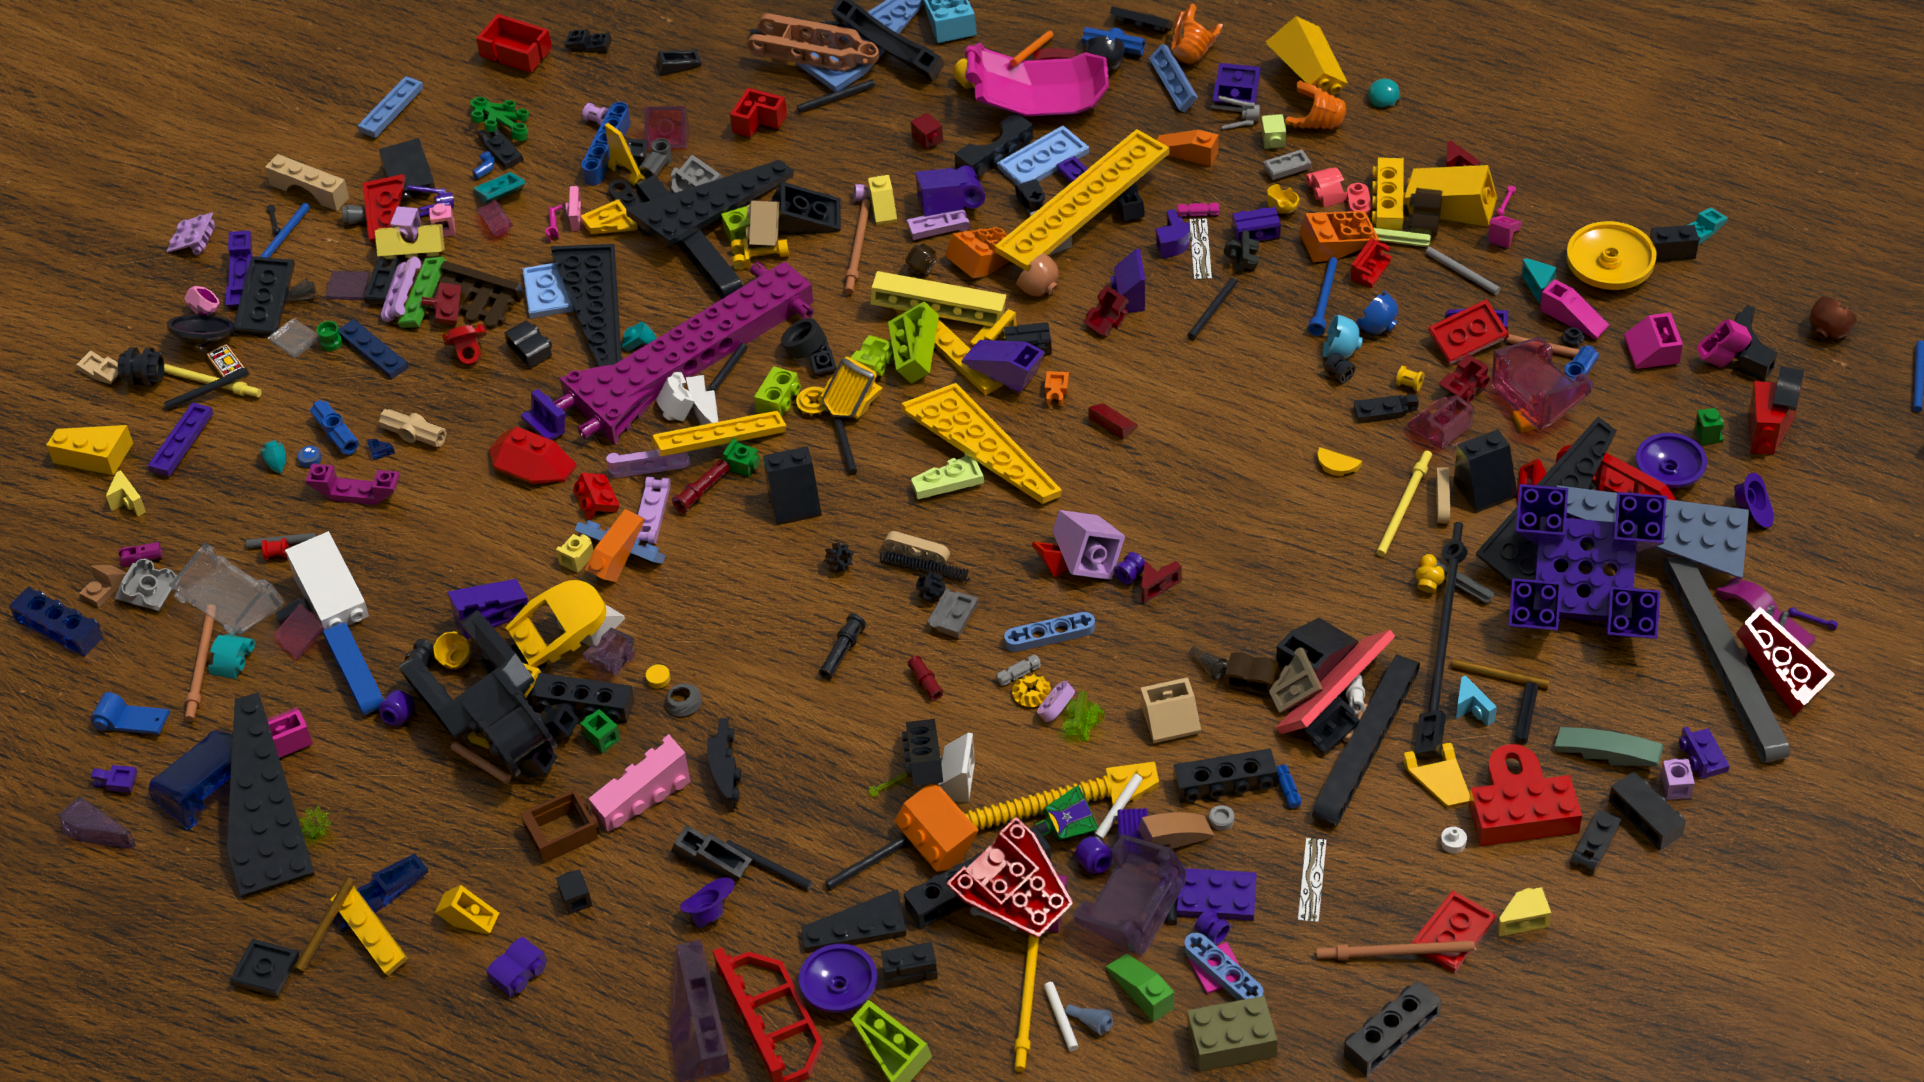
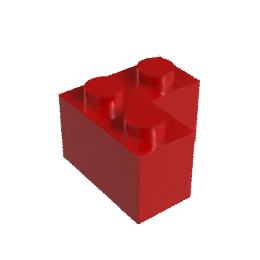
M747 88L730 113L732 133L752 137L760 124L779 129L787 117L785 97Z

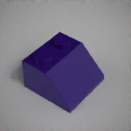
M1135 249L1114 266V276H1110L1111 288L1115 289L1116 292L1129 301L1125 305V310L1128 313L1145 311V276L1140 249Z

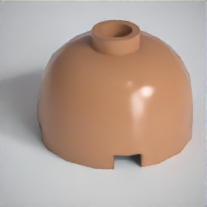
M1042 253L1029 264L1032 267L1028 272L1024 270L1016 283L1029 296L1038 297L1046 293L1051 294L1058 287L1056 283L1059 278L1057 264L1050 256Z

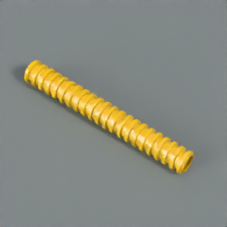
M1102 776V779L1097 777L1094 779L1095 781L1089 779L1087 783H1084V781L1080 782L1079 787L1087 803H1089V800L1094 802L1097 798L1104 799V796L1111 797L1112 787L1107 776ZM1073 783L1072 787L1066 785L1064 789L1058 787L1056 791L1050 789L1048 793L1043 791L1041 795L1035 793L1033 797L1032 795H1028L1027 798L1020 797V800L1015 798L1012 800L1013 802L1007 800L1005 804L999 802L998 806L992 804L990 808L984 806L982 810L976 808L974 812L968 810L965 815L980 830H984V827L992 828V825L997 827L999 823L1005 825L1007 821L1011 822L1015 817L1019 820H1022V817L1028 819L1029 815L1036 817L1037 813L1043 815V809L1047 805L1077 786V784Z

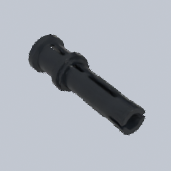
M849 614L847 616V623L837 633L838 640L819 669V674L823 678L828 680L833 678L848 649L857 643V636L867 626L862 617L856 614Z

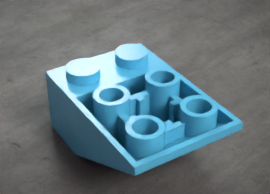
M923 0L937 43L977 35L975 13L968 0Z

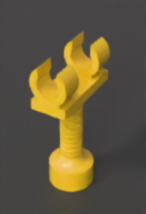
M746 238L743 241L736 239L731 242L732 253L735 255L732 259L734 269L743 270L746 267L750 269V258L752 256L756 257L767 254H779L780 258L789 256L787 239L778 240V244L775 246L749 249Z

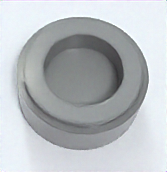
M1224 805L1212 808L1209 813L1211 827L1219 831L1230 829L1234 824L1233 810Z

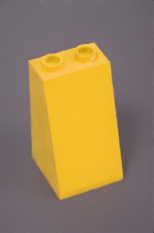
M1295 16L1266 41L1267 45L1306 83L1321 88L1323 92L1334 96L1348 84L1319 26Z
M1488 165L1413 169L1411 178H1408L1407 191L1403 194L1404 205H1407L1409 214H1413V207L1410 206L1411 193L1415 194L1416 188L1442 190L1440 219L1484 227L1489 226L1497 194Z

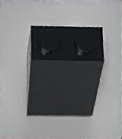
M419 138L379 149L381 167L385 178L402 174L406 177L401 202L408 201L414 196L430 194L428 192L407 189L408 185L435 189V183Z
M1498 429L1457 444L1453 482L1476 513L1515 499L1518 495L1510 444Z
M808 446L763 455L767 490L776 524L782 525L822 516L813 462Z

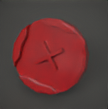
M478 324V328H473L472 325L457 327L442 335L444 345L455 346L459 360L464 364L473 365L480 360L481 350L478 340L487 335L485 326L482 324ZM468 348H473L475 351L471 359H465L464 351Z

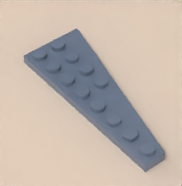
M1557 486L1568 488L1566 516L1583 520L1613 521L1617 493ZM1667 499L1664 543L1653 548L1671 555H1678L1691 560L1690 562L1702 564L1713 568L1716 572H1723L1734 576L1735 579L1741 580L1744 570L1749 510Z

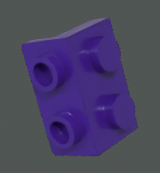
M539 389L531 392V409L522 413L521 419L538 435L552 440L564 434L566 415L563 409L557 407L550 397Z

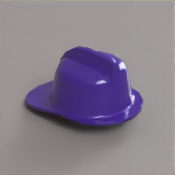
M1750 473L1744 482L1735 485V502L1739 509L1749 510L1748 515H1752L1753 519L1760 526L1768 528L1774 521L1772 505L1761 476L1757 473Z
M720 878L710 882L696 894L683 901L680 905V910L684 913H689L698 928L712 923L723 914V899L732 892L735 886L734 881L731 878Z

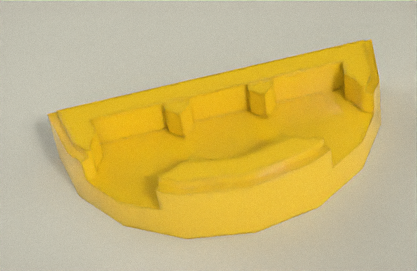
M1319 447L1317 460L1323 467V470L1331 475L1344 476L1346 473H1355L1362 467L1361 460Z

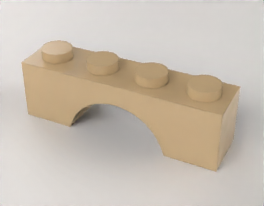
M279 154L265 166L269 183L273 187L287 192L293 185H299L311 192L320 205L338 211L349 199L346 183L342 178Z

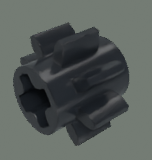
M832 543L833 549H825L826 556L824 562L830 565L829 570L846 571L845 566L853 565L851 561L854 553L848 549V544Z
M928 571L927 575L922 574L916 582V590L920 591L918 597L933 602L934 598L939 599L945 591V583L941 582L943 576Z

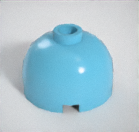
M1338 314L1333 317L1327 331V335H1329L1328 341H1324L1323 356L1329 358L1337 352L1347 359L1355 350L1360 349L1362 338L1359 337V328L1353 320Z

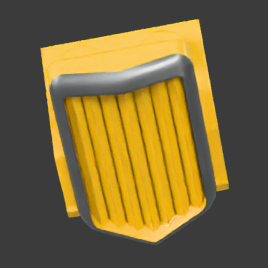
M844 357L833 377L828 380L820 398L833 417H855L858 419L868 411L870 403L881 394L883 387L875 383L877 376L875 371L850 357Z

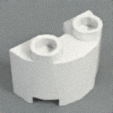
M674 372L671 377L667 378L656 401L661 410L664 411L663 416L666 419H677L684 422L695 401L691 392L683 388L686 381L682 372Z

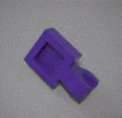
M112 765L110 771L93 769L91 779H95L93 783L95 787L106 786L108 791L131 793L138 772L136 767Z

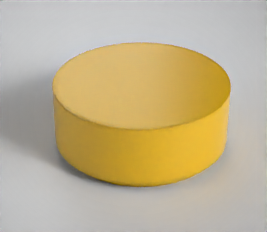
M659 664L651 666L646 671L647 684L656 689L667 686L670 682L669 669Z

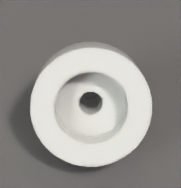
M1449 827L1442 832L1441 846L1445 851L1459 853L1465 849L1467 835L1462 829Z

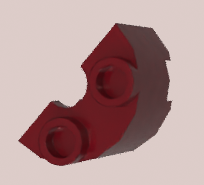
M1106 285L1098 294V305L1096 308L1092 307L1089 309L1083 322L1102 336H1108V331L1113 327L1119 328L1128 313L1125 310V305L1129 303L1127 298Z
M1467 353L1457 364L1455 371L1452 374L1448 373L1439 382V386L1456 398L1469 404L1473 401L1479 389H1483L1488 385L1490 377L1487 376L1489 366Z

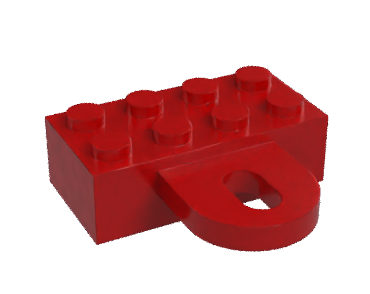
M1508 744L1494 750L1489 758L1488 773L1492 785L1474 787L1470 790L1469 809L1480 846L1580 833L1582 813L1570 775L1544 778L1537 756L1530 749L1521 745ZM1509 758L1516 759L1519 762L1521 773H1510L1505 760Z

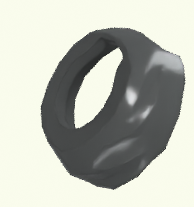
M677 684L666 695L665 708L667 712L677 717L693 714L702 705L701 692L692 684ZM679 689L690 691L689 698L683 702H676L670 696Z

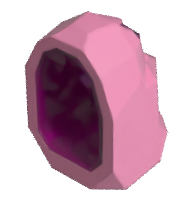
M202 286L190 288L184 298L187 306L196 314L207 316L214 314L220 303L212 291Z

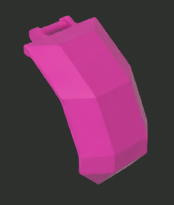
M981 42L965 48V57L967 58L966 80L974 83L976 100L1023 116L1077 114L1088 111L1099 105L1109 87L1107 59L1102 56L1085 52L1069 59L1022 61L1016 67L1010 65V60L1013 57L985 49Z

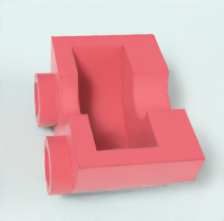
M1337 167L1305 175L1307 185L1312 187L1316 200H1320L1323 207L1348 201L1347 192L1343 191L1340 183L1344 179Z

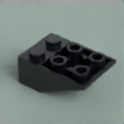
M1319 617L1292 630L1277 645L1276 662L1279 663L1278 666L1284 669L1285 666H1289L1296 654L1294 652L1296 649L1303 648L1319 682H1321L1355 647L1358 640Z

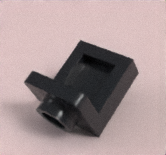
M627 138L626 143L637 167L641 166L646 159L648 140Z

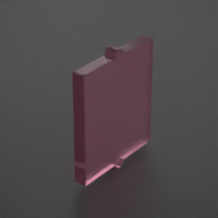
M299 604L276 631L274 636L283 645V649L288 650L296 659H299L323 631L324 627L315 619V614L310 613L302 604Z

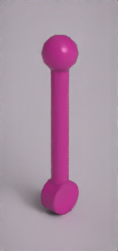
M1515 186L1508 187V194L1501 207L1496 210L1497 216L1504 215V209L1511 195L1516 193Z

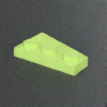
M965 454L964 457L958 460L955 458L948 460L947 465L940 469L932 468L911 478V482L917 499L982 484L984 483V477L977 461Z

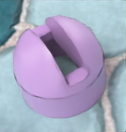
M855 184L853 191L854 201L867 199L869 196L868 187L862 184Z

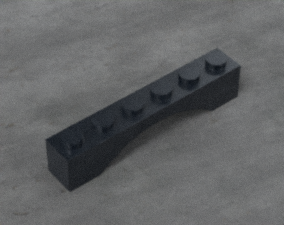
M838 0L832 8L831 13L835 20L849 29L856 30L860 36L931 81H934L944 67L941 56L925 46L919 45L896 33L852 0Z

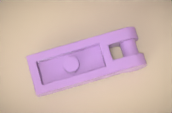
M964 209L907 219V226L913 240L955 230L967 231L971 224L969 219L966 218L967 215Z

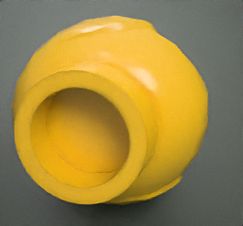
M1426 554L1418 562L1420 568L1415 572V577L1418 581L1417 588L1424 592L1434 593L1437 586H1440L1445 580L1444 570L1441 566H1436L1437 560L1435 556Z

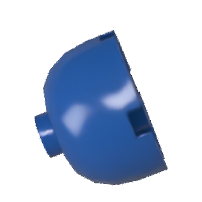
M1384 290L1382 295L1379 294L1363 311L1365 316L1362 319L1359 317L1356 321L1357 326L1368 334L1379 335L1386 330L1391 332L1398 324L1395 320L1398 315L1397 303Z

